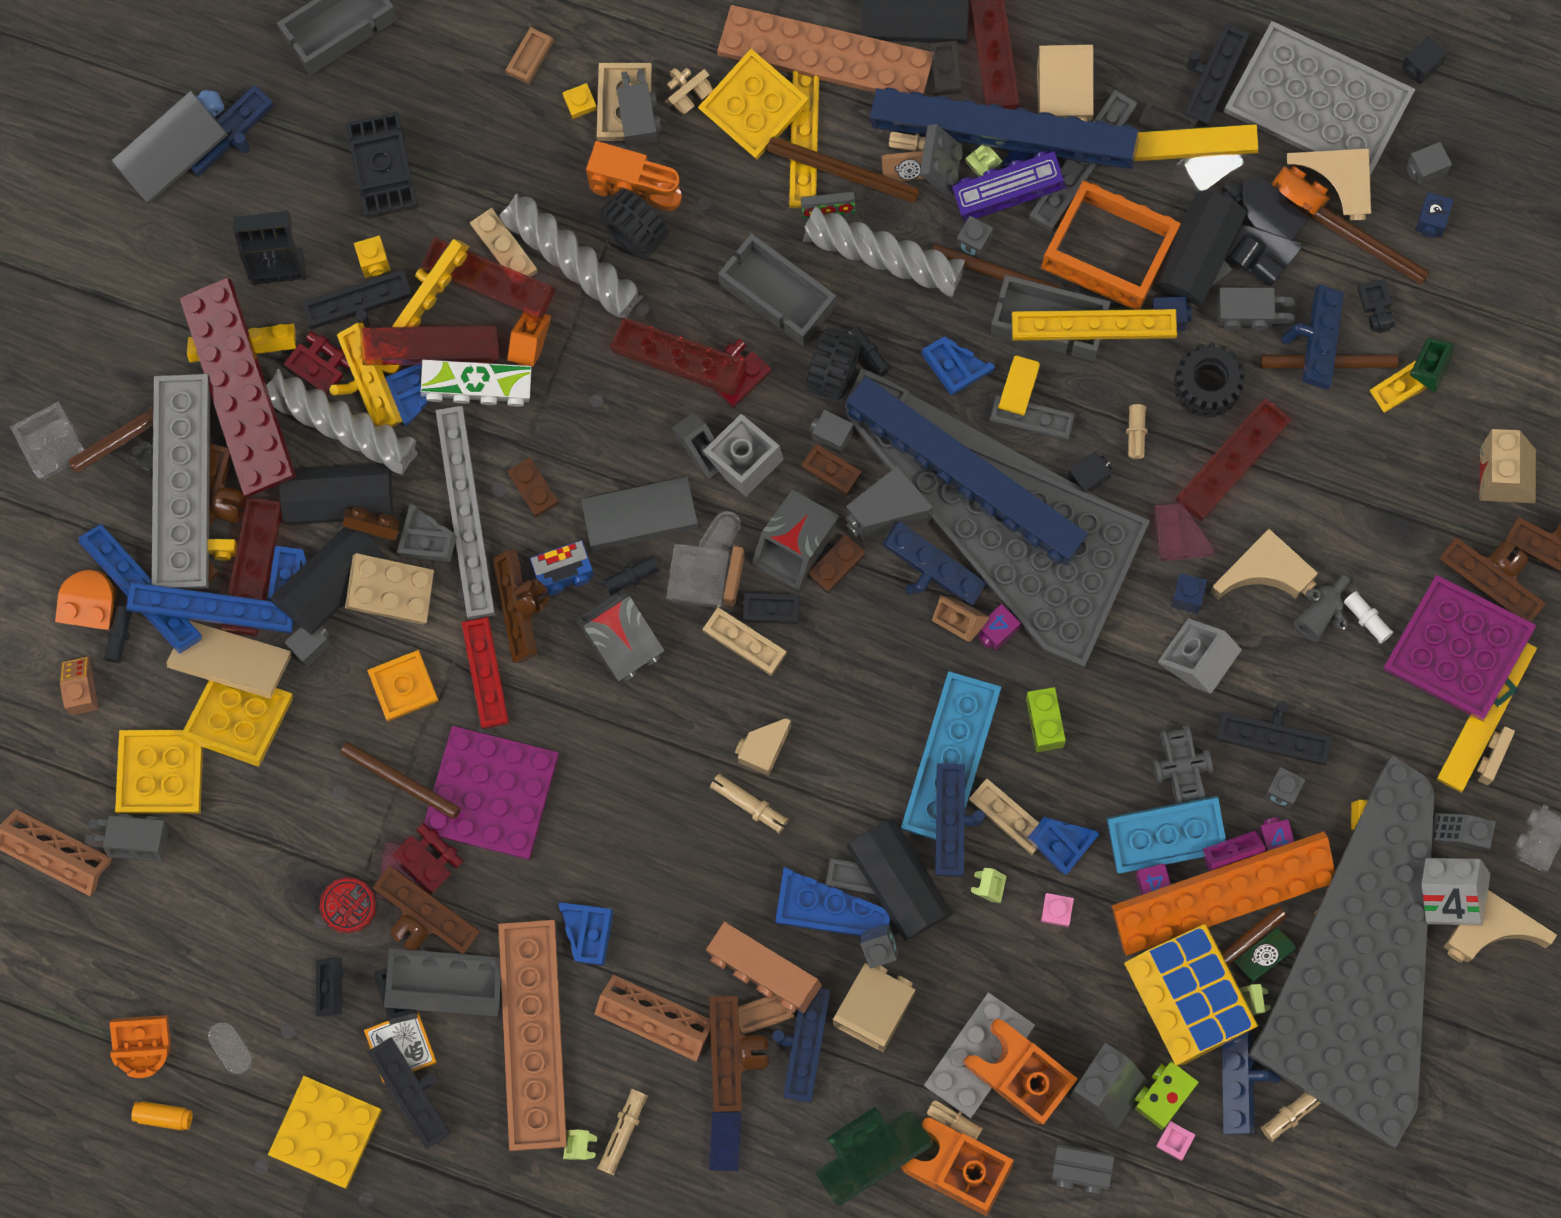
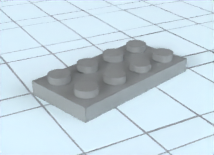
M989 992L923 1086L956 1110L961 1111L969 1119L972 1118L992 1088L964 1066L963 1060L967 1055H977L988 1063L996 1062L1002 1054L1001 1042L990 1030V1025L995 1018L1005 1021L1025 1038L1028 1037L1035 1024Z

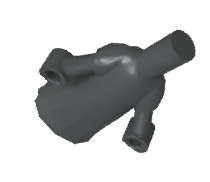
M1341 575L1333 587L1322 586L1319 590L1310 589L1306 592V597L1314 601L1293 623L1296 629L1307 639L1319 642L1333 615L1335 616L1333 626L1336 629H1345L1347 627V621L1344 619L1341 611L1343 609V602L1340 594L1350 583V579L1345 575Z

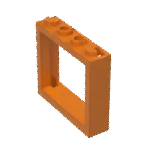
M1083 180L1044 254L1041 269L1131 309L1140 310L1181 223L1175 221L1170 216L1156 213L1145 205L1131 202L1120 194H1113L1102 189L1097 184L1088 183ZM1083 201L1165 237L1140 287L1058 251Z

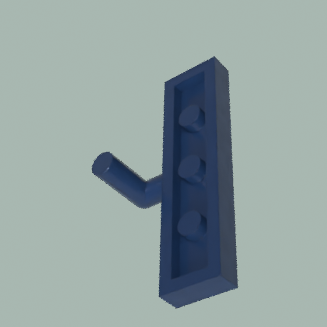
M255 85L217 119L228 135L195 163L190 170L199 177L232 145L242 153L249 152L250 146L244 134L274 107L273 102Z
M1319 284L1315 288L1310 326L1296 323L1282 336V341L1285 344H1290L1299 335L1308 337L1302 382L1327 390L1332 384L1344 292Z
M900 521L895 522L882 546L922 573L917 582L906 586V592L909 595L925 591L932 580L960 601L973 606L986 584L981 578Z
M937 764L935 876L964 877V826H981L984 823L985 813L982 810L975 811L974 815H965V764Z
M820 988L805 1013L803 1014L798 1011L794 1036L786 1035L781 1030H776L773 1033V1040L777 1045L792 1047L783 1095L785 1099L807 1103L812 1102L830 989Z
M1252 1030L1222 1045L1223 1134L1225 1135L1255 1134L1254 1082L1265 1081L1277 1084L1281 1081V1077L1272 1071L1253 1070V1059L1247 1056L1253 1046Z

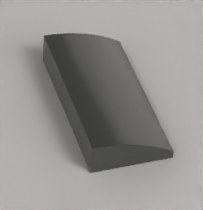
M190 91L112 161L134 189L150 204L228 134L201 98Z
M688 477L581 499L592 552L699 529Z
M389 948L384 1007L497 1016L500 1003V957Z

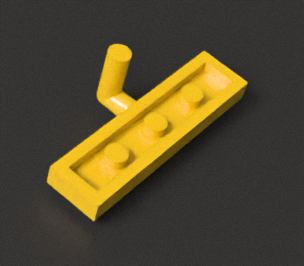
M453 239L429 274L422 268L416 272L415 277L423 283L392 327L400 333L409 334L418 328L421 323L420 317L424 311L429 310L437 300L436 294L444 291V288L452 279L450 275L456 266L459 267L467 258L466 251L469 249L468 245L461 240Z
M294 323L248 329L256 354L296 349V329ZM188 337L189 362H197L200 360L193 338Z
M356 323L338 333L337 337L355 380L348 384L331 385L330 393L332 395H348L359 390L374 426L387 424L393 427L403 422L363 323Z

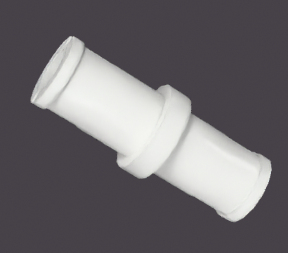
M1357 591L1352 593L1343 602L1359 619L1358 623L1362 627L1366 626L1380 644L1385 642L1394 633L1378 616L1379 612L1375 608L1372 609Z

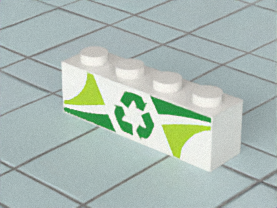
M422 360L421 397H426V401L442 402V398H451L455 403L466 404L470 400H480V403L484 405H496L497 401L508 402V406L521 407L524 406V403H529L531 366Z

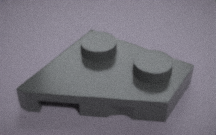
M410 505L397 553L401 557L450 562L457 536L446 527L440 525L436 520L421 512L416 506Z

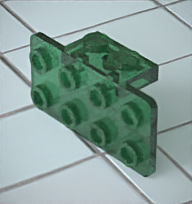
M873 1107L827 1137L838 1157L816 1172V1176L837 1206H841L919 1154H922L933 1145V1141L912 1112H906L886 1125L876 1107Z

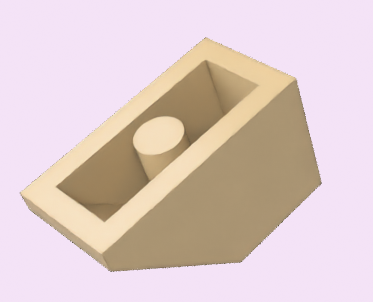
M785 718L749 732L746 739L741 738L735 752L739 755L738 762L769 776L791 728V720Z

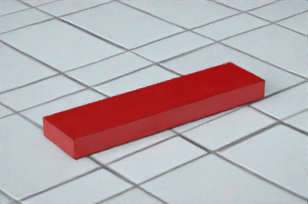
M489 617L461 622L481 728L487 729L509 724Z

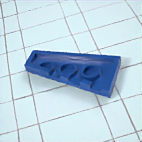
M784 867L776 924L860 937L864 931L889 924L890 917L884 908L858 897H853L839 889L829 887L817 882V880L802 876Z

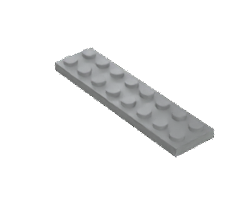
M208 374L154 376L152 585L177 589L209 588L210 390Z

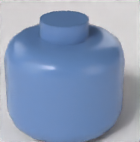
M209 90L200 92L198 97L201 98L216 118L221 115L225 107L218 92Z

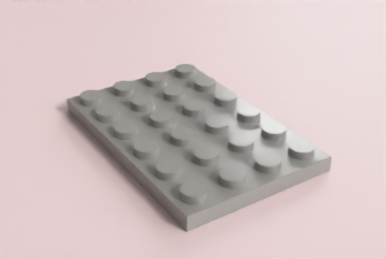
M1271 21L1229 99L1224 113L1249 125L1257 124L1258 129L1305 152L1369 148L1371 176L1415 89Z

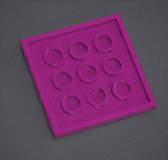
M1436 575L1387 660L1383 671L1484 722L1535 631L1536 625Z
M452 726L433 792L461 807V813L457 819L453 820L429 806L424 823L431 830L434 828L439 832L438 836L442 839L530 861L559 753Z

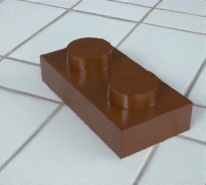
M818 444L814 445L801 465L803 470L845 496H848L862 475V471Z
M530 457L507 470L508 475L535 518L559 504Z
M346 507L342 526L396 540L399 521L387 514L375 515L368 513L366 509L361 507Z
M845 534L808 572V576L824 591L829 593L865 556V551Z

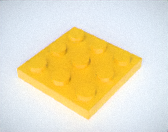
M750 49L698 108L751 156L758 160L767 150L770 138L773 136L778 138L810 100L753 49Z
M209 680L181 734L182 740L259 767L293 700V694L276 688L270 699Z
M119 730L115 812L117 814H201L203 747L182 740L181 734L183 730Z
M303 1076L268 1155L347 1189L382 1109Z

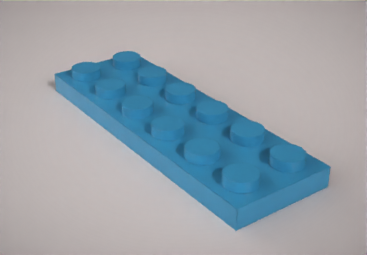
M948 671L903 819L902 831L936 840L937 764H965L966 809L1000 695L1001 686Z

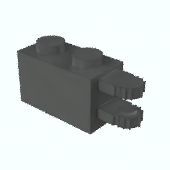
M637 69V78L640 84L629 86V74L625 71L621 72L623 87L616 88L626 147L658 142L656 132H661L659 116H653L652 108L657 107L655 91L649 92L643 69Z
M1220 288L1217 295L1218 327H1225L1229 331L1239 330L1241 327H1252V330L1263 331L1268 329V327L1272 328L1273 324L1292 323L1295 321V315L1291 313H1275V308L1292 307L1295 305L1294 299L1291 297H1274V288Z
M119 814L118 817L109 816L108 820L90 819L88 827L94 831L105 832V836L87 835L85 843L88 846L103 848L109 858L163 862L169 831L165 822L160 818L149 816L145 819H140L127 814Z

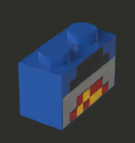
M582 540L530 558L537 580L546 586L548 595L558 594L564 590V587L573 584L574 586L584 585L590 581V578L594 577Z

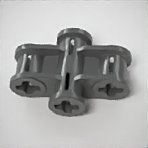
M1188 725L1183 726V729L1168 732L1165 729L1160 730L1161 743L1166 760L1159 761L1158 759H1153L1152 761L1157 784L1162 783L1166 779L1171 780L1175 804L1205 798L1200 773H1213L1209 750L1205 749L1202 753L1195 754L1192 735Z

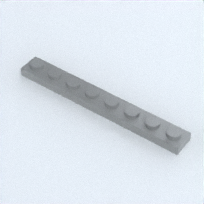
M463 406L436 410L454 534L457 536L456 548L467 618L469 620L495 615L464 409Z

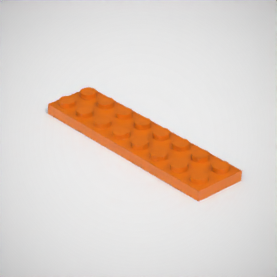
M1321 832L1112 905L1125 955L1128 956L1162 944L1203 924L1210 927L1328 886L1333 878L1335 869L1327 835L1325 832Z

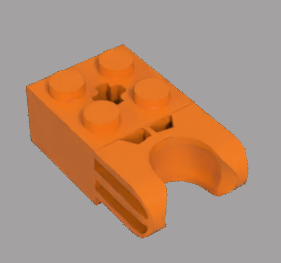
M599 141L595 142L586 168L589 187L595 194L614 196L620 189L625 188L636 193L652 207L673 211L680 205L682 200L681 191L678 187L680 181L674 169L649 162L647 155Z
M995 1018L990 1025V1030L1001 1042L1002 1054L996 1062L988 1063L977 1055H967L963 1060V1064L1034 1123L1044 1125L1077 1078L1005 1021ZM1031 1078H1038L1036 1082L1039 1084L1038 1089L1030 1087Z
M925 1118L921 1124L923 1132L937 1143L939 1152L930 1161H920L913 1157L904 1158L900 1164L901 1170L912 1178L987 1217L1013 1168L1014 1160L932 1118ZM980 1171V1179L971 1180L970 1175H967L968 1172Z

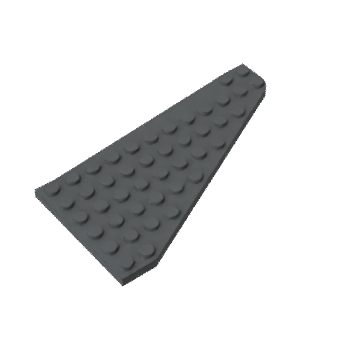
M861 368L848 398L867 376L1088 533L1085 543L1067 566L1062 562L1060 564L1053 562L1048 558L1045 550L1029 545L1024 540L1025 536L1017 530L1016 532L1008 530L1002 524L1003 520L995 515L991 517L980 509L979 503L973 499L969 501L963 498L958 493V488L950 483L949 485L942 483L931 469H923L914 462L913 456L907 452L903 454L897 451L891 445L892 442L884 436L883 438L876 436L865 422L861 421L859 423L852 419L847 413L848 410H846L845 404L846 417L849 422L853 423V428L890 471L898 466L932 506L931 520L982 580L986 582L987 586L1010 613L1021 623V626L1039 647L1048 654L1084 669L1150 520L1117 507L1089 491L1083 492L1078 485L915 397L908 390L886 378Z
M1393 755L1388 758L1375 780L1367 798V803L1268 1021L1247 1056L1306 1094L1314 1097L1317 1101L1388 1147L1395 1149L1418 1110L1428 925L1425 917L1422 878L1426 858H1431L1434 791L1431 783L1423 774Z

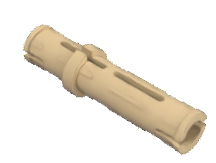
M719 773L714 778L723 787L716 782H712L710 789L715 790L753 815L752 819L755 821H762L778 834L782 832L784 827L776 823L775 820L786 825L789 820L787 817L770 808L769 803L765 800L761 802L722 776V774Z
M631 1089L622 1113H618L617 1117L619 1120L597 1169L614 1176L635 1125L638 1126L640 1122L638 1117L648 1098L647 1095Z
M1304 1093L1289 1106H1283L1279 1109L1280 1113L1261 1126V1130L1273 1142L1290 1127H1296L1302 1117L1321 1103L1314 1097Z

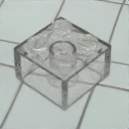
M59 401L10 426L33 473L40 481L70 467L68 460L86 449L66 410Z
M674 544L667 601L722 609L730 557L729 551Z

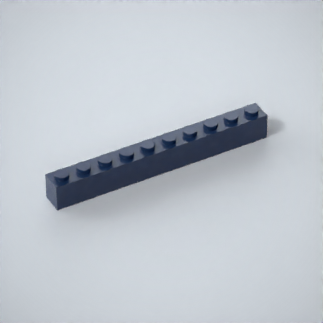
M890 87L885 89L876 88L870 114L872 128L913 135L919 133V136L926 137L928 125L937 124L957 142L1031 154L1054 151L1057 158L1132 170L1139 143L1138 129H1134L1130 125L1113 126L1100 120L1088 122L1074 116L1066 118L1056 117L1049 112L1037 114L1030 113L1023 108L1011 110L997 104L986 106L971 100L954 101L946 96H936L935 98L925 96L920 92L903 93Z
M867 376L846 401V410H848L847 413L852 419L859 423L861 421L865 422L876 436L880 438L884 436L892 442L891 445L897 451L903 454L907 452L913 456V460L918 466L923 469H931L942 483L946 485L950 483L958 488V493L963 498L969 501L973 499L979 503L980 509L991 517L995 515L1003 520L1002 524L1012 532L1017 530L1025 536L1024 540L1029 545L1045 550L1047 552L1046 555L1057 564L1062 562L1067 566L1085 543L1088 535L1087 532Z

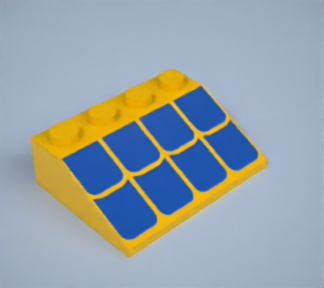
M1206 924L1151 948L1124 963L1176 1066L1185 1065L1258 1027Z

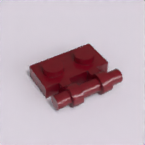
M311 331L306 337V340L312 344L310 348L307 349L299 344L283 365L315 389L323 390L328 397L331 385L338 384L344 377L342 372L337 370L338 366L343 365L347 369H350V366L342 348L337 349L329 343V339L325 336H318ZM323 351L331 358L326 362L318 354Z
M738 339L733 345L729 344L724 349L725 353L716 361L712 360L707 365L708 369L701 375L707 383L714 377L720 381L714 387V391L733 409L771 373V368L753 351L745 358L740 354L746 347V344L741 339ZM733 360L737 366L726 374L723 368Z
M423 822L416 829L423 839L418 842L411 835L390 857L424 890L432 894L451 875L444 865L449 862L457 868L464 860L456 854L457 850L453 846L449 847L438 836L439 832L434 828L431 830ZM429 844L442 855L438 860L425 849Z

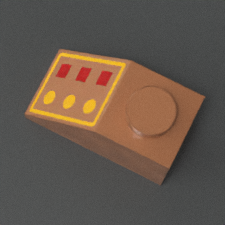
M87 656L62 662L60 687L64 709L71 715L99 710L90 657Z

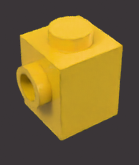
M380 235L354 243L365 278L391 271Z

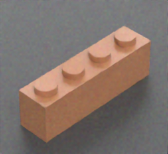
M726 922L722 924L706 949L712 957L710 961L723 970L726 966L734 970L733 976L745 984L749 980L758 985L756 988L758 992L768 998H771L772 995L781 1000L780 1005L792 1013L798 1010L804 1014L822 986L817 978Z

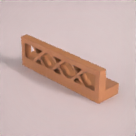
M17 809L0 824V851L88 896H91L96 891L99 876L111 864L112 858L107 857V855ZM18 821L26 825L27 828L18 829L12 826V824ZM36 835H46L51 838V841H42ZM69 847L75 850V853H65L60 848ZM93 859L100 864L94 868L85 863L84 860Z
M614 974L601 993L594 1013L603 1019L696 1062L711 1032L709 1018ZM613 987L624 990L626 995H619L613 992ZM646 1000L650 1002L652 1006L645 1007L641 1005L639 1001ZM664 1012H672L678 1018L671 1019L665 1016ZM690 1024H698L705 1029L701 1033L691 1028Z

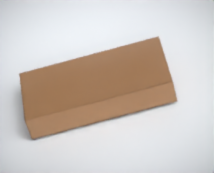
M530 27L507 66L506 74L529 85L554 42L553 37Z
M733 546L723 596L724 605L734 607L736 604L745 558L742 547Z
M774 995L771 998L764 997L738 1007L740 1034L745 1036L795 1018L794 1014L780 1005L781 1000Z

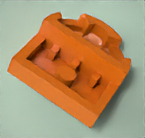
M1295 165L1292 168L1284 166L1271 185L1279 189V192L1291 201L1315 215L1319 208L1325 206L1331 197L1326 194L1328 189L1317 181L1311 184L1304 179L1307 174Z
M88 569L73 574L60 587L55 622L105 630L112 628L114 602L118 600L116 587L112 585L106 574L98 570Z
M168 1015L111 1019L109 1022L112 1051L110 1054L114 1065H118L127 1073V1076L133 1078H146L155 1074L165 1063L171 1049Z

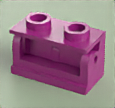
M1256 831L1202 850L1207 871L1209 872L1261 854L1266 849Z

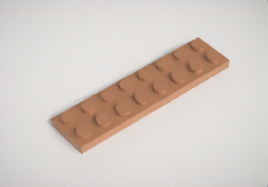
M734 5L730 7L717 50L718 56L740 61L750 49H753L776 70L789 73L797 71L800 75L813 78L818 76L819 80L873 93H876V88L885 89L890 87L903 93L920 92L924 94L934 60V52Z
M545 920L498 924L509 1151L567 1147L556 921Z

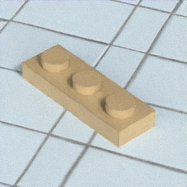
M492 208L470 222L473 230L516 287L538 273L535 265Z
M718 607L702 629L705 634L770 676L773 675L787 654V651Z
M986 779L968 801L978 810H982L986 817L1028 853L1033 855L1037 848L1027 837L1039 822L991 781Z

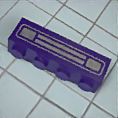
M1054 151L1040 152L1033 159L1027 161H1014L1009 164V167L1001 170L996 168L984 172L983 176L974 179L967 177L958 181L957 185L952 186L965 223L969 216L978 219L1067 188Z

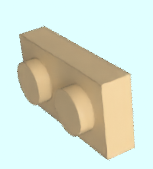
M1505 726L1499 733L1494 732L1488 744V747L1492 748L1489 757L1484 756L1477 769L1481 773L1478 779L1479 782L1488 786L1494 780L1515 733L1514 730Z

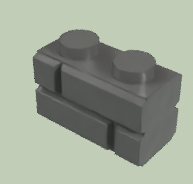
M1057 1145L1051 1181H1056V1187L1073 1190V1186L1077 1185L1085 1187L1084 1192L1101 1195L1102 1190L1108 1191L1110 1187L1114 1155Z

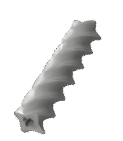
M517 193L510 204L501 212L500 218L508 229L521 235L526 244L540 251L549 263L561 268L567 278L580 284L586 294L600 301L602 306L612 315L627 318L633 307L643 298V295H638L637 287L633 281L618 279L617 271L612 264L598 262L597 254L593 248L578 246L576 235L572 231L558 229L557 221L553 215L538 213L537 204L532 198H519Z
M814 206L812 214L805 225L803 242H814L819 248L826 251H838L850 260H863L867 265L878 270L888 269L896 277L914 279L918 284L926 288H939L941 292L953 297L956 287L961 280L965 260H948L938 250L930 249L923 251L917 243L911 240L898 242L891 233L886 231L873 233L862 222L848 224L840 214L828 213L823 215L820 209Z
M277 369L272 380L266 385L275 409L281 413L294 416L304 425L315 427L327 437L338 439L343 445L352 450L361 451L372 461L384 463L395 473L403 475L409 463L418 454L415 450L416 440L413 437L397 438L394 429L390 425L374 426L369 414L364 412L352 414L346 402L342 400L329 402L325 392L321 389L307 391L303 381L298 377L284 379L280 369Z

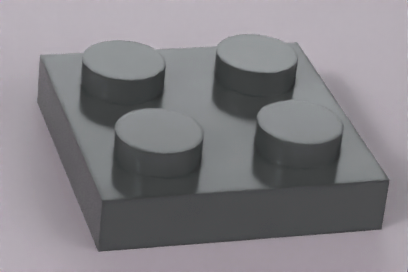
M937 124L928 125L919 175L945 196L954 195L952 186L957 185L959 180L958 170L963 156L962 145Z

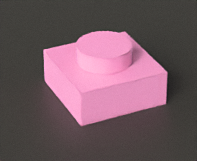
M1046 893L1041 922L1069 927L1074 898Z
M1169 1121L1156 1148L1182 1161L1195 1134Z

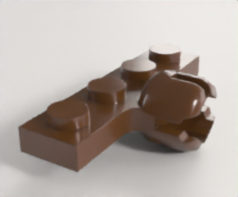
M210 444L209 532L213 521L216 519L234 523L241 520L244 512L238 511V508L235 506L246 508L247 502L246 496L243 495L242 491L225 487V480L232 458L228 448Z
M1518 517L1505 541L1514 544L1515 548L1521 549L1524 553L1561 572V522L1554 533H1548Z
M1455 537L1439 558L1441 562L1504 609L1529 622L1533 621L1546 604L1516 580L1518 574L1528 563V556L1520 549L1510 562L1507 557L1516 547L1510 542H1502L1494 553L1486 558Z
M507 550L492 560L513 663H523L537 655L531 618L547 606L549 596L541 597L548 592V589L539 580H527L523 583L517 550Z
M391 865L387 867L372 887L401 909L402 914L392 927L391 936L399 943L407 930L412 932L403 947L409 950H417L426 937L433 933L464 954L480 932L479 929Z
M738 996L709 997L714 1112L742 1111L741 1074L745 1070L765 1069L768 1066L769 1055H752L751 1050L768 1049V1041L763 1035L744 1036L740 1034Z

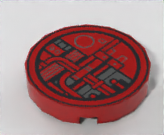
M345 877L335 880L326 887L321 896L320 911L322 918L330 928L339 933L359 932L367 927L375 916V895L366 883L357 878Z

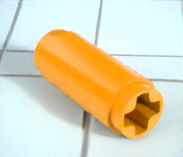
M141 1101L135 1102L131 1118L133 1122L138 1124L183 1131L190 1129L193 1112L183 1107Z

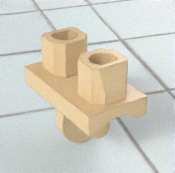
M673 68L670 71L672 80L666 85L670 90L674 89L677 85L680 89L666 99L664 103L668 108L673 106L683 116L695 106L686 95L690 90L693 89L700 100L713 91L709 81L706 79L709 74L703 69L687 82L686 78L691 75L690 70L686 68L680 73L677 69Z

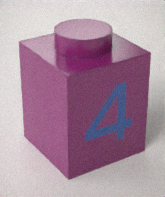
M1001 604L989 615L987 623L978 632L977 638L986 648L992 647L997 651L1020 630L1021 623Z
M1280 817L1263 821L1264 825H1261L1258 829L1259 838L1265 845V852L1294 842L1288 819L1280 821Z
M1165 863L1137 870L1135 874L1141 895L1171 885Z

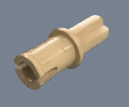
M891 132L889 147L913 152L923 151L926 137L919 136V133H916L915 136Z
M1133 404L1129 407V428L1126 429V434L1129 435L1128 456L1132 459H1142L1144 457L1145 435L1148 433V430L1145 428L1146 406L1141 404Z
M937 1100L932 1102L927 1111V1114L935 1120L975 1140L983 1129L963 1117L961 1111L957 1113Z

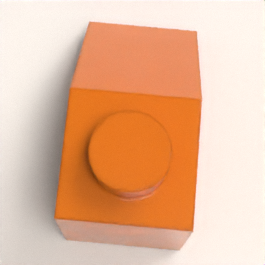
M530 310L524 311L511 332L508 361L515 362L520 366L533 367L543 348L551 315Z

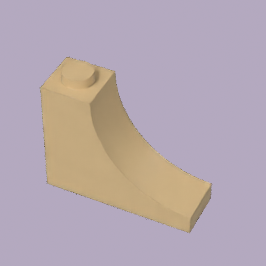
M1369 148L1287 153L1288 165L1303 166L1315 170L1332 183L1341 199L1344 216H1349L1350 221L1366 220V215L1371 214Z
M1268 529L1213 585L1210 594L1219 600L1223 595L1235 588L1245 585L1262 584L1279 588L1297 599L1301 593L1306 596V592L1316 586L1314 580L1318 573Z
M1488 890L1483 925H1457L1444 948L1449 951L1447 954L1460 963L1464 960L1468 963L1483 947L1495 941L1522 939L1547 948L1553 943L1557 935Z

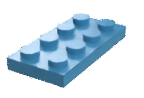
M1217 796L1106 817L1116 872L1118 874L1164 863L1170 864L1204 857L1202 849L1226 841Z

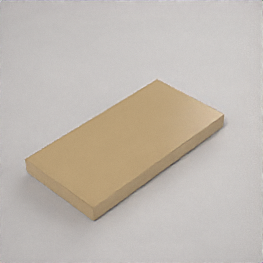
M190 621L202 635V640L181 654L173 648L167 660V668L271 699L290 661L291 651Z

